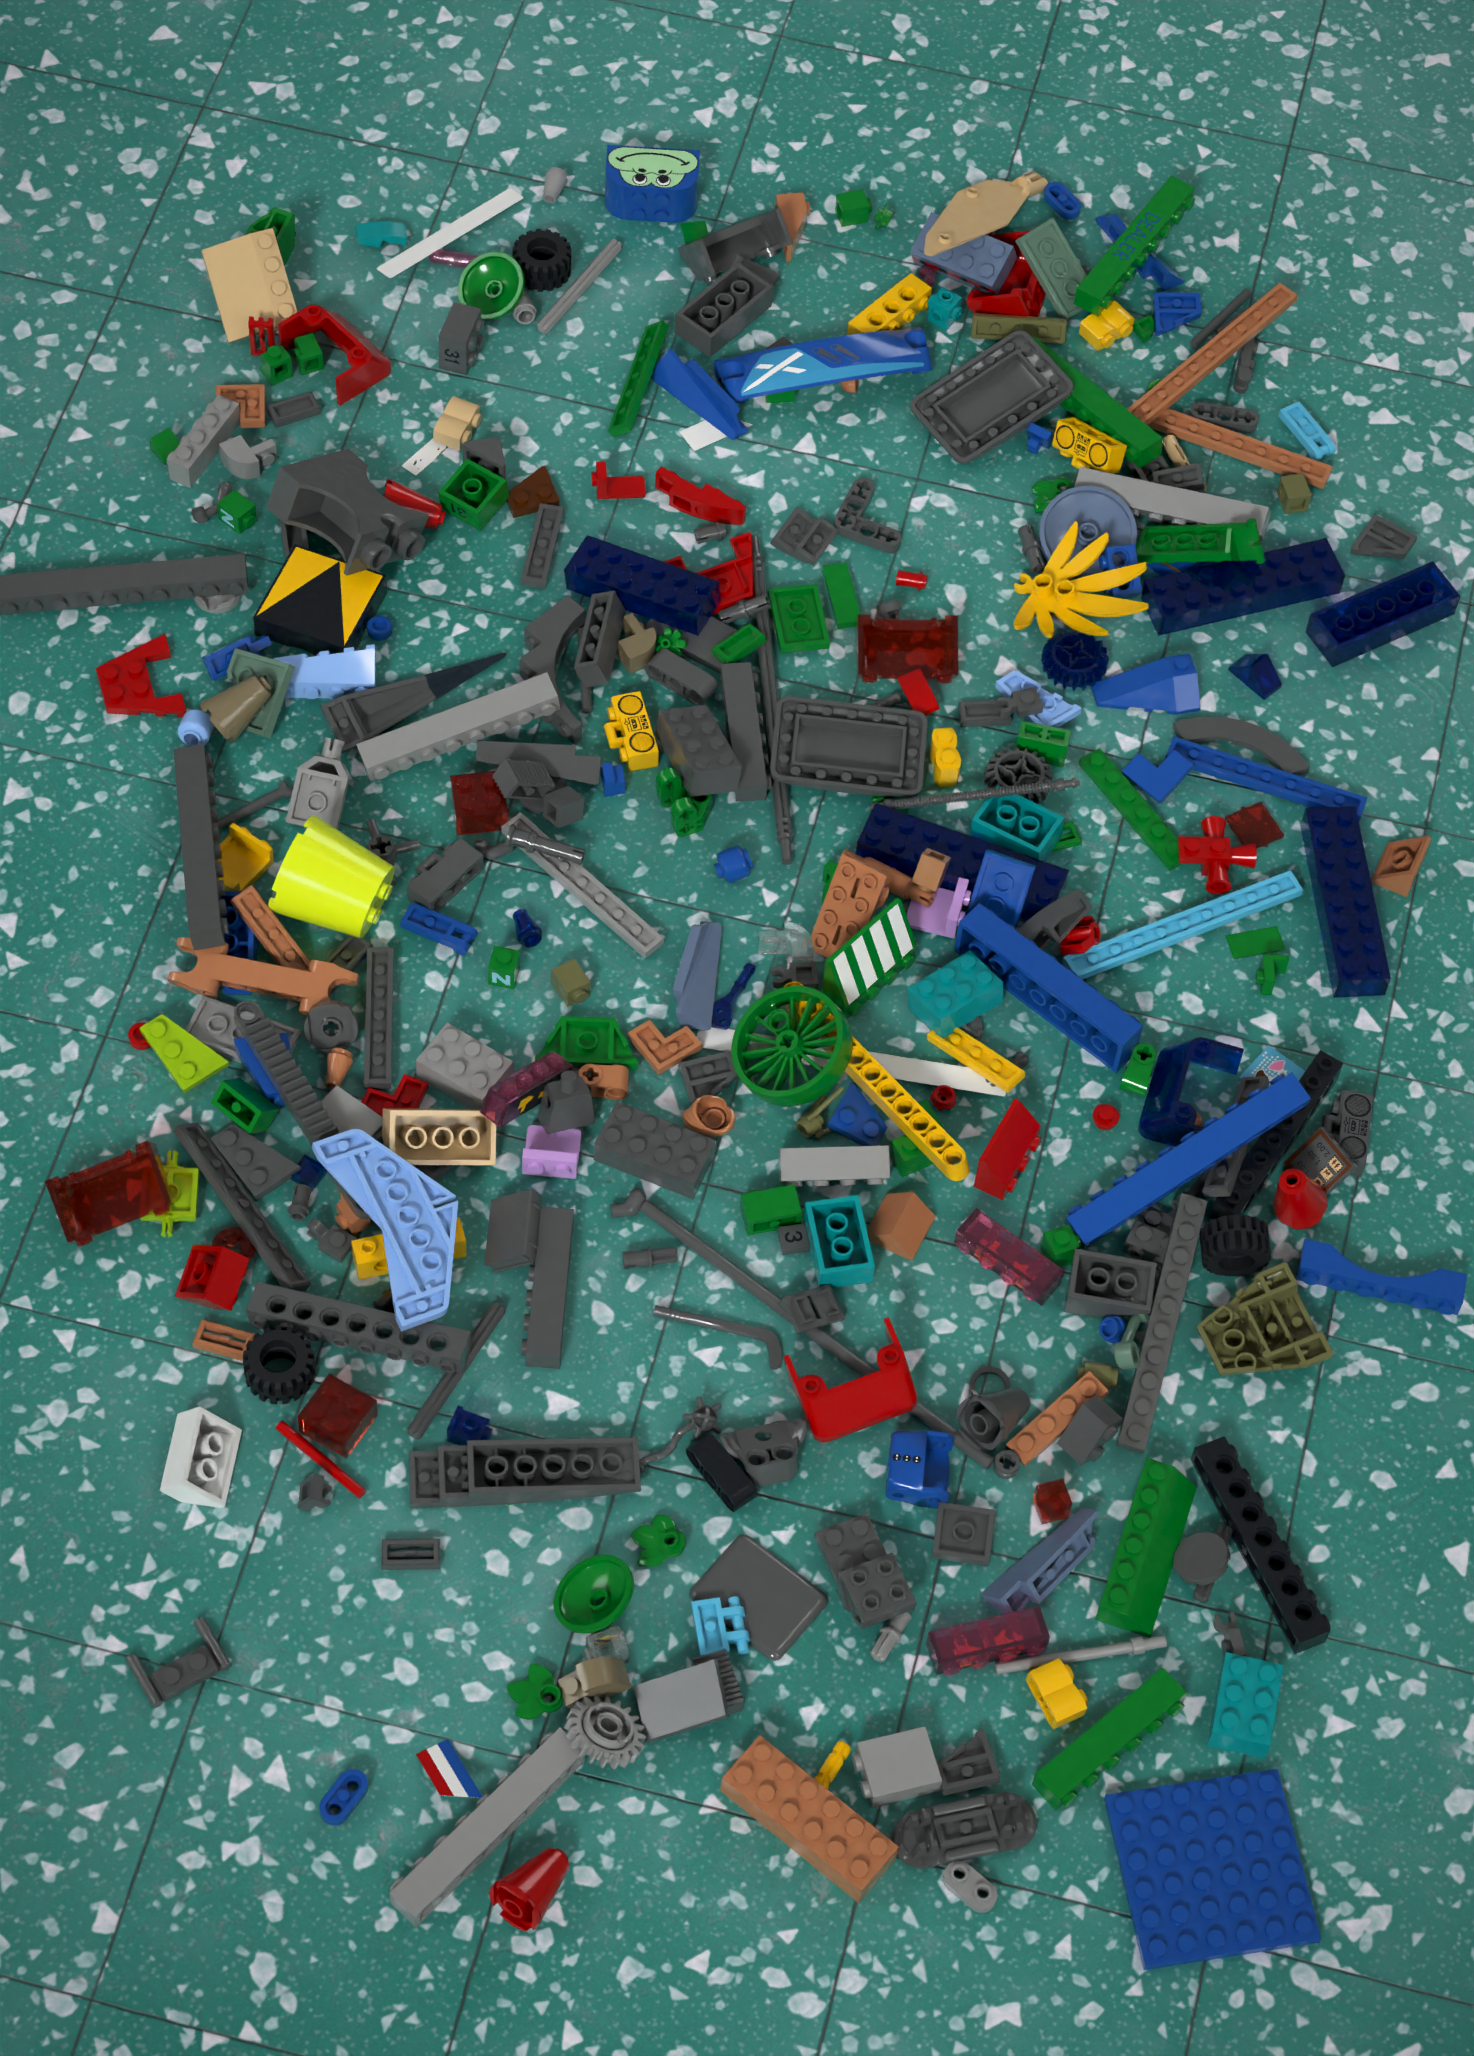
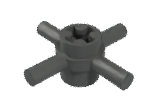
M370 819L366 822L371 837L366 849L392 866L395 865L397 854L420 849L418 839L394 844L391 838L380 834L375 819ZM395 876L391 883L392 886L396 885Z

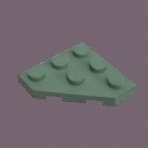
M235 648L227 669L228 678L233 682V685L256 675L258 678L263 676L272 687L269 690L271 693L270 698L245 728V731L270 739L295 666Z

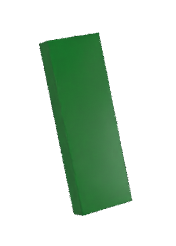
M847 563L822 566V573L837 629L862 626V618Z

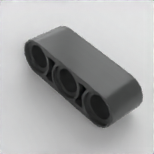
M661 648L644 667L645 672L651 679L695 705H703L718 688L717 681L710 674L665 648Z

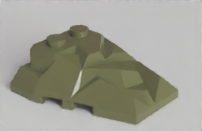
M1286 1261L1261 1271L1254 1277L1255 1281L1244 1290L1241 1288L1236 1292L1235 1297L1226 1305L1222 1304L1197 1325V1331L1220 1376L1308 1368L1334 1357V1353L1322 1331L1318 1332L1298 1294V1283Z

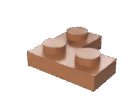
M265 384L216 385V397L220 395L239 403L241 428H265Z
M648 1020L628 1032V1039L658 1075L702 1050V1043L688 1026L665 1038L651 1020Z

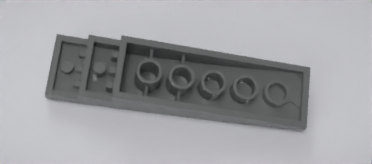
M638 1437L467 1440V1445L438 1446V1451H409L410 1508L518 1504L640 1492Z

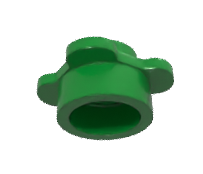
M888 203L885 204L883 209L879 208L874 217V221L877 222L875 229H878L879 226L887 227L893 214L892 210L887 209Z

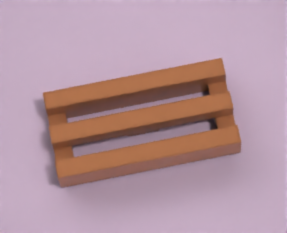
M202 1319L192 1344L193 1348L243 1361V1352L247 1350L246 1344L249 1340L254 1342L253 1336L255 1334ZM204 1330H208V1331H211V1332H215V1333H219V1334H222V1335L230 1336V1337H233V1338L241 1339V1340H244V1341H246V1342H245V1343H241V1342H238V1341L230 1340L229 1338L224 1337V1336H220V1335H219V1336H216V1335L208 1334V1333H205Z

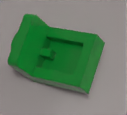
M1277 953L1263 954L1255 976L1256 985H1260L1261 995L1272 994L1275 984V973L1284 974L1286 972L1289 962L1288 955Z

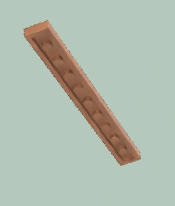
M1281 283L1276 285L1127 410L1146 425H1149L1297 302L1298 295Z

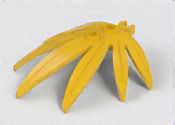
M1075 521L1055 549L1043 573L1037 575L1033 580L1027 574H1020V581L1025 584H1014L1016 593L1031 594L1016 615L1014 629L1022 630L1027 628L1033 622L1035 614H1037V623L1041 633L1047 638H1053L1055 630L1050 612H1053L1064 624L1076 631L1094 636L1109 635L1108 630L1074 612L1096 617H1119L1145 611L1149 608V604L1081 592H1098L1121 586L1145 572L1147 569L1146 562L1069 581V579L1088 569L1098 559L1109 541V535L1106 532L1069 561L1078 536V522Z

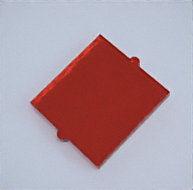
M1262 802L1247 808L1241 807L1240 811L1225 816L1226 822L1242 845L1255 843L1256 849L1262 846L1268 847L1269 843L1284 837L1283 832Z

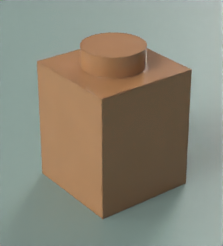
M927 848L920 857L912 882L918 884L917 887L923 891L936 892L942 884L951 857Z

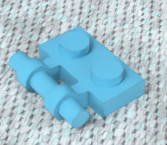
M720 1597L691 1601L700 1656L726 1649L729 1656V1644L737 1646L739 1655L749 1653L748 1642H750L749 1632L745 1630L743 1617H746L744 1607L740 1604L739 1597H730L728 1599L729 1607L725 1608L721 1607ZM732 1619L734 1631L726 1632L724 1620Z

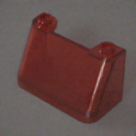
M870 615L857 616L855 620L857 677L862 678V682L874 683L877 682V679H897V677L919 668L925 679H937V683H951L952 679L958 676V616L945 615V619L938 620V622L937 618H931V620H882V617H877L875 622H873V619H870Z
M149 1140L136 1145V1152L128 1150L123 1155L80 1172H72L68 1174L69 1176L62 1178L56 1176L45 1181L68 1243H76L77 1247H81L93 1242L92 1237L152 1213L155 1216H160L171 1211L169 1206L173 1205L174 1201L155 1143Z

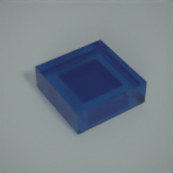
M304 1154L297 1164L301 1167V1170L291 1175L290 1180L309 1186L313 1192L328 1171L320 1162Z

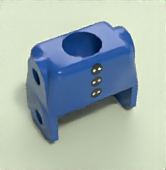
M929 1430L893 1432L891 1434L888 1457L886 1496L895 1501H903L927 1508L938 1509L939 1502L948 1503V1451L952 1450L954 1437L946 1432Z

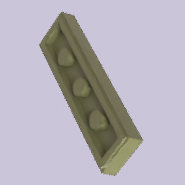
M973 313L971 338L1002 340L1009 334L1021 330L1027 332L1031 337L1035 336L1042 343L1065 344L1067 319Z

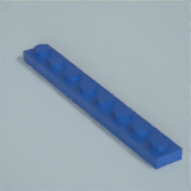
M1173 736L1166 754L1167 758L1175 749L1194 765L1193 770L1356 822L1360 821L1367 800L1365 796Z

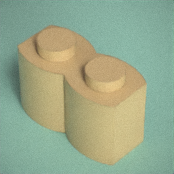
M453 396L434 427L433 441L460 451L464 442L471 440L473 429L478 428L481 423L480 405Z

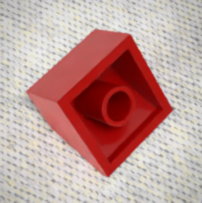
M193 1244L175 1297L212 1309L231 1311L237 1301L238 1290L242 1279L246 1275L247 1264L250 1258L223 1246Z

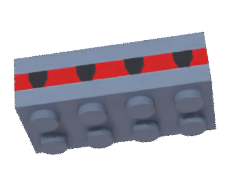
M931 212L910 251L914 264L991 296L998 295L1017 259L1014 246L988 235H983L935 256H927L924 254L926 234L940 216Z

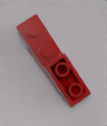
M662 466L656 471L655 488L669 496V505L706 521L729 525H743L745 523L746 506L739 500H734L720 489L714 488L707 483L700 489L694 483L684 480L675 472L669 471Z

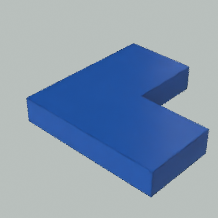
M1175 749L1158 768L1138 753L1122 770V774L1161 804L1193 770L1194 765Z

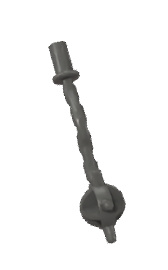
M697 1397V1407L693 1410L692 1414H683L682 1416L683 1419L691 1420V1422L677 1430L664 1451L642 1457L639 1460L640 1472L644 1473V1466L647 1463L659 1461L669 1456L677 1447V1442L686 1432L696 1429L694 1434L696 1439H699L702 1431L712 1429L717 1434L721 1433V1429L716 1425V1412L721 1408V1404L717 1403L710 1407L704 1405L702 1397Z

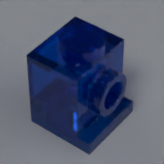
M458 1405L447 1428V1442L460 1446L467 1445V1440H490L493 1431L490 1428V1419L463 1410V1407Z

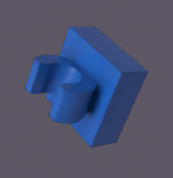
M1031 422L1026 429L1029 440L1027 446H1029L1028 451L1037 454L1041 446L1047 449L1050 448L1053 436L1051 431Z

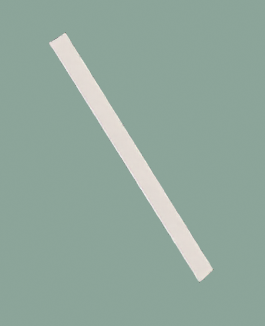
M711 1026L710 1030H698L697 1038L702 1043V1048L725 1052L731 1051L735 1030ZM757 1033L752 1034L773 1040H776L777 1038L776 1036L763 1035ZM750 1041L747 1051L774 1046ZM822 1047L815 1048V1050L825 1052ZM869 1052L894 1079L936 1086L947 1085L954 1089L1004 1097L1006 1094L998 1086L992 1087L990 1085L991 1082L987 1083L984 1077L969 1067ZM806 1054L807 1057L820 1067H825L829 1061ZM802 1058V1061H803L804 1064L810 1065L807 1061H805V1060Z

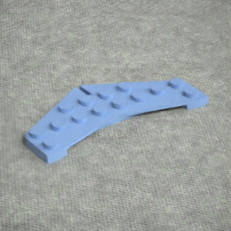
M351 1129L313 1142L312 1150L317 1160L382 1230L395 1319L401 1332L444 1316L449 1306L458 1211V1201H455L456 1195L363 1130Z

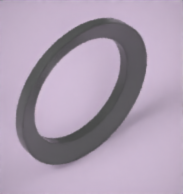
M992 1366L976 1370L970 1379V1390L973 1396L979 1395L975 1389L976 1379L985 1373L998 1375L1003 1380L1005 1389H1010L1011 1387L1006 1373Z

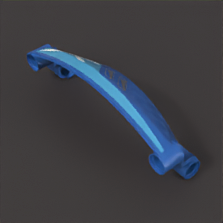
M922 327L838 336L714 360V371L717 381H722V384H725L726 393L736 403L749 401V398L821 385L906 372L917 374L933 370L929 346H927L926 336Z

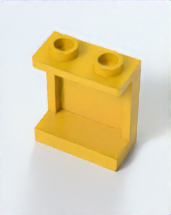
M232 823L229 826L230 834L220 844L222 859H218V862H222L224 877H221L220 880L224 882L225 891H244L253 885L274 863L273 849L267 841L259 840L247 828L239 827Z

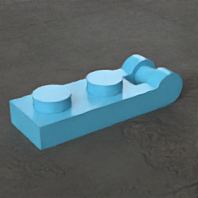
M1299 401L1279 410L1278 417L1308 451L1311 459L1317 461L1322 459V456L1325 454L1331 455L1336 452L1334 442Z

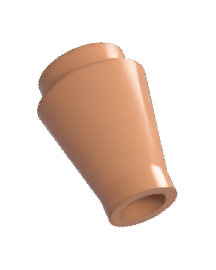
M333 1048L331 1053L327 1055L326 1080L324 1083L327 1088L333 1089L336 1085L341 1086L353 1064V1054L342 1048Z

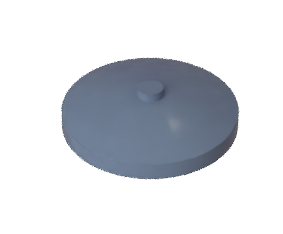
M1078 486L1060 493L1048 504L1040 521L1039 543L1047 561H1049L1055 549L1075 521L1078 522V536L1069 561L1106 532L1109 535L1106 547L1136 545L1137 525L1132 511L1118 495L1101 487ZM1113 555L1112 560L1114 564L1122 566V559L1118 555ZM1099 557L1088 569L1072 579L1104 572V570L1100 569Z

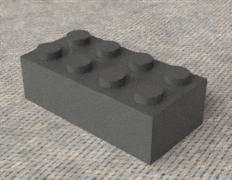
M737 262L675 313L674 333L708 357H711L772 306L773 286Z
M707 705L659 710L655 735L672 766L677 770L689 796L738 791L742 766Z
M617 1101L594 1143V1160L694 1199L715 1157L716 1140Z

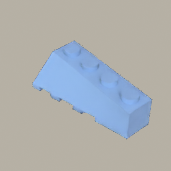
M375 644L366 645L365 650L355 651L354 647L344 648L343 653L330 654L328 650L321 651L314 657H309L307 654L274 658V660L295 666L284 699H337L343 695L376 688Z

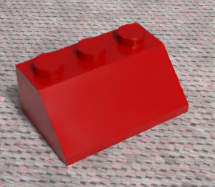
M1013 1100L981 1155L975 1177V1188L1000 1200L1005 1198L1007 1192L1013 1193L1019 1180L1016 1178L1019 1171L1025 1172L1030 1162L1028 1157L1030 1152H1036L1042 1140L1039 1137L1041 1125L1019 1100Z

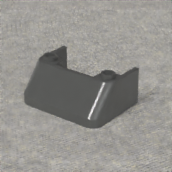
M778 208L678 247V251L699 281L704 279V282L708 283L718 279V273L729 269L737 255L748 260L764 255L765 259L777 255V249L789 246L793 242L781 210Z

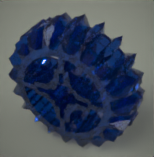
M1066 629L1063 634L1057 632L1053 638H1049L1047 644L1043 647V654L1041 656L1043 672L1047 673V679H1054V685L1063 684V689L1067 686L1072 687L1074 692L1077 687H1080L1084 691L1087 686L1093 687L1096 682L1101 681L1107 672L1109 662L1107 648L1103 647L1102 640L1096 641L1094 635L1088 636L1084 633H1078L1076 630L1070 633Z

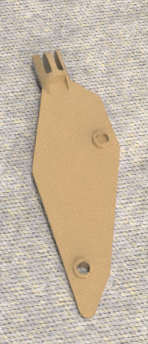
M1032 171L1017 177L1012 182L985 180L958 191L926 234L924 254L935 256L1009 225L1026 199L1044 192L1048 181Z

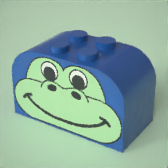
M607 145L605 174L606 209L613 216L624 220L677 223L690 219L697 209L700 150Z

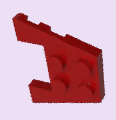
M751 532L730 538V545L736 556L734 560L689 575L682 557L678 556L661 562L662 572L702 612L709 616L719 613L721 609L739 604L740 600L745 599L747 601L753 599V547Z
M161 635L96 668L107 714L140 715V712L155 713V716L165 717V714H177L179 718L184 716L186 708L182 693L155 698L146 663L171 658L166 635Z

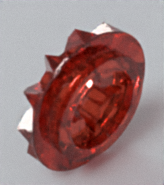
M229 1227L220 1231L212 1242V1246H223L228 1249V1246L234 1247L239 1242L240 1251L235 1250L234 1252L250 1259L254 1258L256 1251L240 1227Z

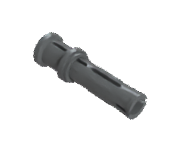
M511 824L505 841V846L508 847L513 845L526 849L527 853L536 851L578 865L582 864L586 850L539 836V833L534 830L529 832L516 828L514 824Z

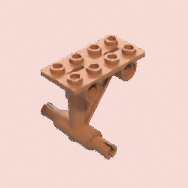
M845 849L839 859L807 947L829 958L872 920L875 910L882 907L889 892L904 900L911 898L927 908L933 904L934 900L931 897L935 898L936 893L919 889L917 884L912 882V877L898 871L894 867H890L872 857L864 858L849 849Z

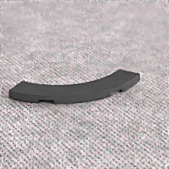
M1212 716L1195 717L1173 722L1172 728L1178 738L1194 743L1215 742L1216 740L1230 741L1233 745L1260 752L1276 769L1298 776L1307 773L1309 770V766L1287 742L1274 733L1252 723L1238 719Z

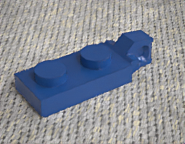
M253 635L245 636L203 656L202 660L211 680L215 681L227 675V669L235 648L262 656L260 650L271 646L272 643L269 636L263 635L254 639Z

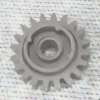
M595 1695L592 1701L588 1697H584L582 1702L577 1701L566 1717L567 1722L564 1728L569 1731L565 1737L574 1740L571 1748L581 1749L579 1757H584L585 1755L590 1757V1764L598 1760L601 1768H604L607 1762L613 1770L616 1769L618 1764L625 1768L629 1762H635L637 1756L640 1755L644 1748L643 1742L646 1736L641 1734L644 1726L636 1724L639 1716H629L630 1707L623 1710L620 1708L621 1701L618 1700L615 1704H611L608 1696L604 1702H601L598 1695Z

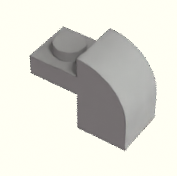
M241 435L219 444L222 463L231 474L242 479L261 477L260 468L269 466L277 461L276 444L272 438L253 447H249Z

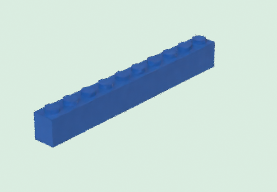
M1293 1072L1287 1076L1283 1073L1270 1081L1271 1086L1267 1089H1256L1247 1096L1248 1101L1242 1105L1239 1102L1233 1104L1225 1110L1226 1115L1219 1120L1217 1117L1208 1120L1203 1124L1204 1129L1197 1134L1194 1131L1188 1133L1180 1139L1182 1143L1174 1149L1172 1146H1168L1158 1153L1159 1158L1154 1162L1150 1163L1149 1160L1143 1162L1135 1168L1136 1173L1129 1178L1126 1175L1120 1177L1113 1182L1114 1187L1106 1193L1102 1189L1090 1197L1092 1202L1084 1207L1079 1204L1068 1211L1067 1214L1069 1216L1066 1218L1065 1224H1069L1072 1232L1077 1233L1081 1241V1248L1083 1250L1307 1106L1311 1098Z

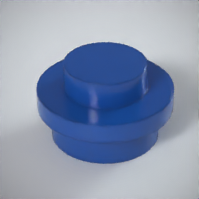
M1116 1315L1103 1319L1099 1326L1100 1335L1109 1343L1120 1342L1126 1330L1124 1320Z

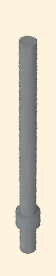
M1139 1636L1130 1638L1127 1642L994 1663L996 1675L1035 1669L1058 1658L1066 1664L1127 1653L1139 1655L1144 1654L1145 1650L1167 1647L1165 1636L1145 1639Z

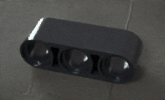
M707 1434L686 1448L687 1457L729 1510L735 1512L758 1496L754 1484L712 1434Z

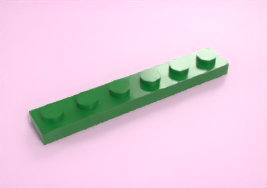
M663 320L645 327L608 432L613 437L627 434L634 427V421L641 408L640 405L647 391L650 377L653 375L656 360L659 358L660 349L666 339L665 336L669 326Z
M1101 748L1080 758L1079 766L1166 868L1171 871L1182 865L1183 863L1178 861V838Z

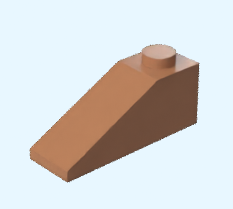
M803 192L776 195L775 209L780 208L793 244L783 247L786 262H791L806 226V216H810L809 201L805 202Z

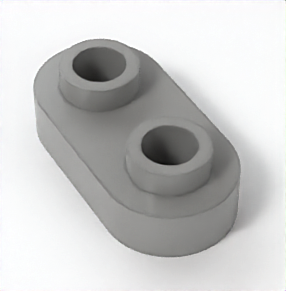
M954 1861L947 1865L943 1874V1883L951 1893L975 1912L986 1913L993 1909L997 1900V1890L991 1882L966 1862ZM957 1871L962 1872L964 1878L958 1879L954 1876V1873ZM985 1891L988 1896L986 1898H981L978 1896L977 1892Z

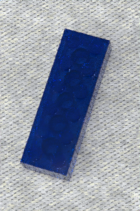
M589 535L585 537L564 569L566 588L568 590L591 597L592 594L615 590L625 610L699 636L721 601L719 581Z
M1432 561L1311 613L1305 633L1329 664L1335 667L1454 615L1460 595Z

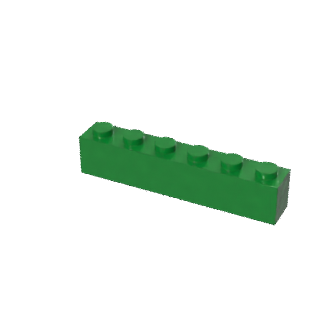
M1162 1667L1035 1773L1032 1786L1055 1811L1063 1804L1065 1807H1068L1078 1798V1792L1083 1787L1089 1789L1100 1779L1099 1774L1106 1768L1108 1771L1115 1768L1122 1759L1121 1755L1127 1750L1130 1753L1135 1751L1142 1744V1738L1146 1734H1155L1163 1726L1165 1718L1169 1715L1173 1718L1179 1714L1185 1707L1183 1702L1187 1692Z

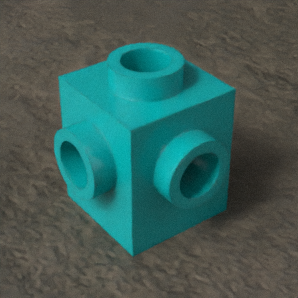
M942 287L936 294L933 293L928 300L927 320L947 331L962 314V297Z

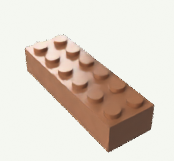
M760 1735L722 1777L720 1791L858 1903L897 1858L899 1846Z

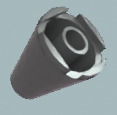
M1016 1387L968 1397L959 1405L956 1413V1418H960L962 1426L959 1428L961 1435L967 1443L976 1449L992 1450L996 1448L1029 1411L1030 1399L1024 1390Z

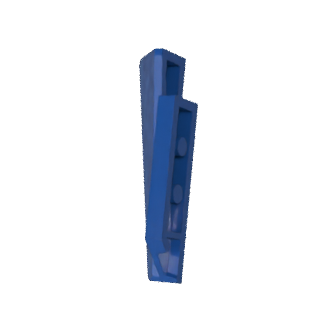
M1107 213L1095 218V221L1113 243L1116 242L1127 228L1117 214ZM1153 252L1149 254L1145 265L1137 269V272L1143 279L1152 276L1163 291L1185 282L1177 272Z
M672 349L667 350L653 369V375L650 379L731 440L746 434L748 428L736 416L740 412L737 403L694 359L685 365Z

